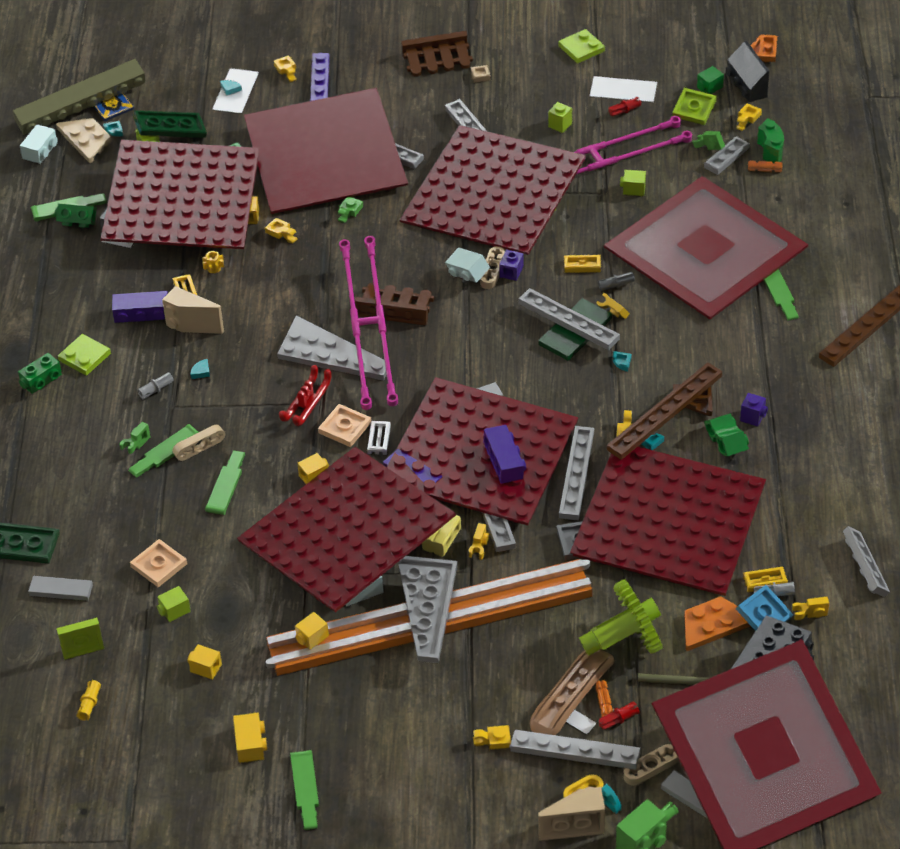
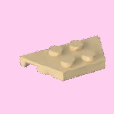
M93 118L56 124L57 130L89 163H92L94 161L93 157L97 153L100 154L103 148L111 142V136Z

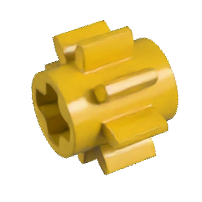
M210 251L206 254V257H202L203 269H207L209 273H217L221 268H224L223 255H219L218 252Z

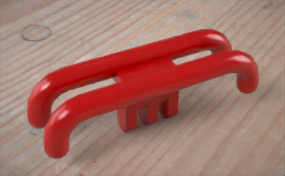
M312 365L309 379L297 393L286 412H279L280 420L283 422L288 421L297 408L302 407L305 409L301 415H294L292 418L294 425L301 426L329 387L331 370L326 369L324 371L323 382L314 394L313 385L318 376V367Z

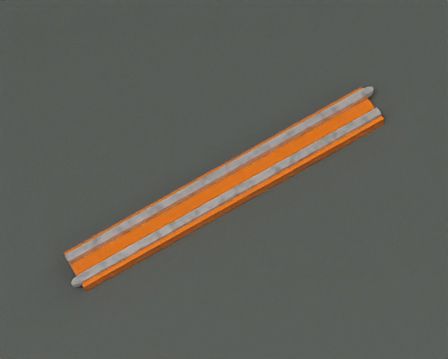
M578 559L453 590L444 634L592 597L591 582L589 578H586L583 571L590 567V561ZM406 602L326 622L328 624L329 636L311 650L305 645L299 644L295 637L296 630L268 636L266 638L271 658L266 660V667L275 668L276 674L279 676L414 642Z

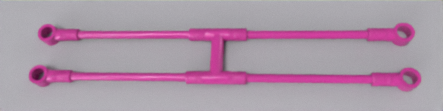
M673 116L669 121L660 123L657 126L578 149L575 153L583 155L590 153L596 162L587 165V167L580 168L576 174L599 169L666 145H674L680 142L689 143L692 140V133L684 131L682 135L671 138L668 141L604 160L597 151L609 145L659 129L678 128L681 119L678 116Z
M367 236L364 239V243L370 258L377 304V316L358 318L349 264L350 242L346 239L339 242L343 261H345L351 305V323L356 342L362 386L360 389L362 396L360 404L364 410H369L372 407V400L369 397L368 387H366L359 327L362 325L378 323L388 381L387 403L389 406H396L398 404V395L395 393L394 383H392L385 334V318L380 300L374 258V247L376 244L375 238L372 236Z

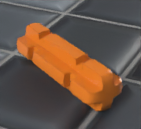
M749 161L748 170H758L760 172H772V170H775V172H782V162L758 161L756 163V161Z
M605 680L595 683L602 717L613 712Z

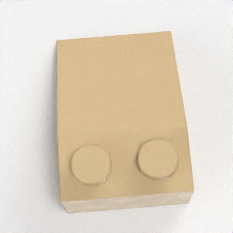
M176 286L162 299L166 326H169L171 329L192 333L222 334L224 332L221 305Z
M601 787L579 789L538 813L539 841L604 834L605 807Z

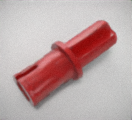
M637 96L627 101L622 100L621 103L608 108L609 114L614 117L621 113H628L632 109L641 107V100H638L639 97Z
M632 701L619 709L615 708L613 712L599 718V726L606 730L618 723H624V720L639 714V708H634L637 704Z

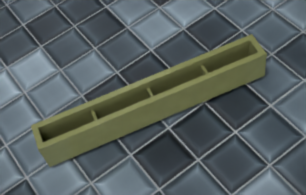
M133 59L13 110L15 122L23 135L30 133L36 125L48 126L85 108L95 106L101 101L109 100L118 94H123L132 88L141 86L145 83V73L137 60Z

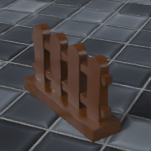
M460 31L401 41L402 56L404 59H408L409 63L407 72L411 71L413 76L418 77L423 69H427L430 74H435L438 71V67L444 66L446 71H452L455 64H460L461 68L468 69L470 62H473V58L468 55L467 51L469 49L467 32ZM456 51L458 58L452 59L451 52ZM434 54H440L442 61H436ZM424 56L425 63L420 64L418 57Z
M369 283L367 287L362 288L363 297H356L355 308L359 317L377 316L374 284ZM388 285L385 289H379V293L382 295L380 300L385 320L427 325L428 313L430 312V306L428 305L429 302L434 301V296H431L430 290H422L420 294H416L410 287L404 288L402 292L396 291V287L393 285ZM394 297L399 298L398 302H393ZM412 299L417 300L416 305L410 304Z

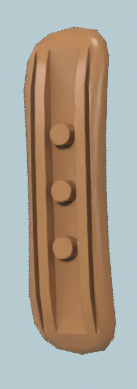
M584 650L535 709L530 720L531 731L556 735L584 696L613 665V656L603 650L588 656Z

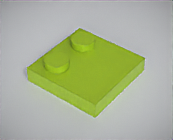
M587 29L559 41V47L577 64L605 52V46Z
M684 88L672 112V116H678L680 119L705 125L716 102V96Z
M81 334L58 355V360L87 376L111 354L110 348Z
M97 618L57 628L64 660L104 649Z

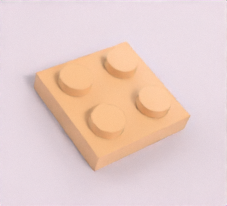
M338 404L319 426L318 432L321 435L352 447L371 424V417Z
M158 539L134 558L130 565L131 568L159 588L187 565V559Z

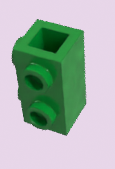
M58 203V206L55 208L56 221L62 222V225L65 226L79 223V227L89 228L90 224L95 225L97 207Z
M46 353L18 371L19 384L23 389H27L33 394L62 375L60 362L51 354Z

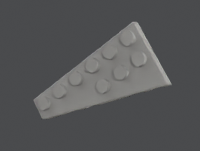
M298 316L295 317L278 351V359L311 366L316 365L320 368L360 376L356 345ZM361 348L365 377L384 381L387 375L385 360Z
M405 556L398 562L417 659L423 662L439 663L457 571V561Z

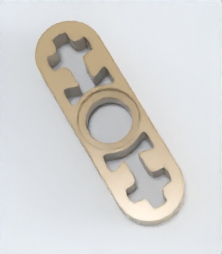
M493 247L489 250L486 262L489 266H496L497 268L486 271L480 279L481 287L492 289L496 286L500 275L499 264L505 253L503 248Z
M213 425L177 443L173 447L172 452L179 461H184L220 443L225 438V432L219 425Z
M663 745L639 758L636 770L624 768L625 782L633 786L638 785L675 765L679 759L672 745ZM653 761L657 766L655 768H648L645 764Z

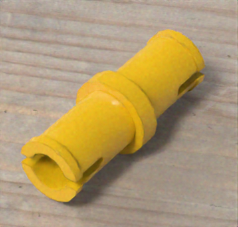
M89 681L85 694L81 696V705L77 712V718L82 721L90 719L92 709L97 704V695L101 688V684L98 681Z

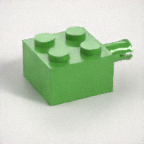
M648 799L617 825L616 849L660 848L666 840V822L678 813L677 807L675 805L670 807L672 802H668L660 810Z

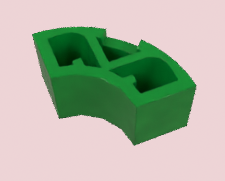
M767 118L758 127L757 144L764 149L763 160L772 161V163L781 162L784 134L775 121Z
M731 413L704 421L712 442L718 443V451L724 456H730L749 449L748 437L737 427Z

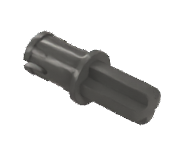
M633 272L618 276L614 274L612 277L598 280V286L600 291L615 287L619 288L621 285L634 282L635 277Z

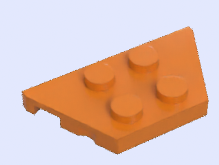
M721 596L685 610L686 651L723 638L751 625L736 610L737 605Z

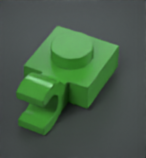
M706 131L703 135L697 136L698 140L692 141L695 148L706 145L708 150H722L725 147L720 131Z
M347 197L339 206L338 214L341 216L338 218V221L345 223L349 216L355 217L363 208V201Z
M141 422L131 432V438L120 442V449L123 450L125 447H128L129 454H132L136 448L140 449L150 438L148 424Z

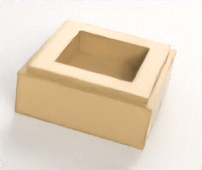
M487 65L471 67L474 83L490 80Z

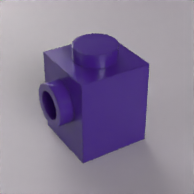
M510 250L505 251L499 264L501 278L517 281L524 266L523 253Z
M747 393L741 405L740 421L759 426L762 418H765L767 414L766 398Z

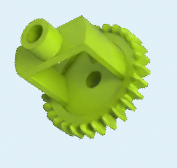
M623 579L614 585V591L617 596H620L618 600L624 601L621 606H626L627 609L579 637L584 650L590 656L635 632L637 634L642 633L640 640L645 639L643 645H647L646 649L653 654L663 649L661 640L651 622L660 617L661 613L652 598L640 603L631 586Z

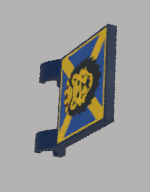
M124 93L118 94L109 100L101 101L93 106L104 121L134 109L133 104Z

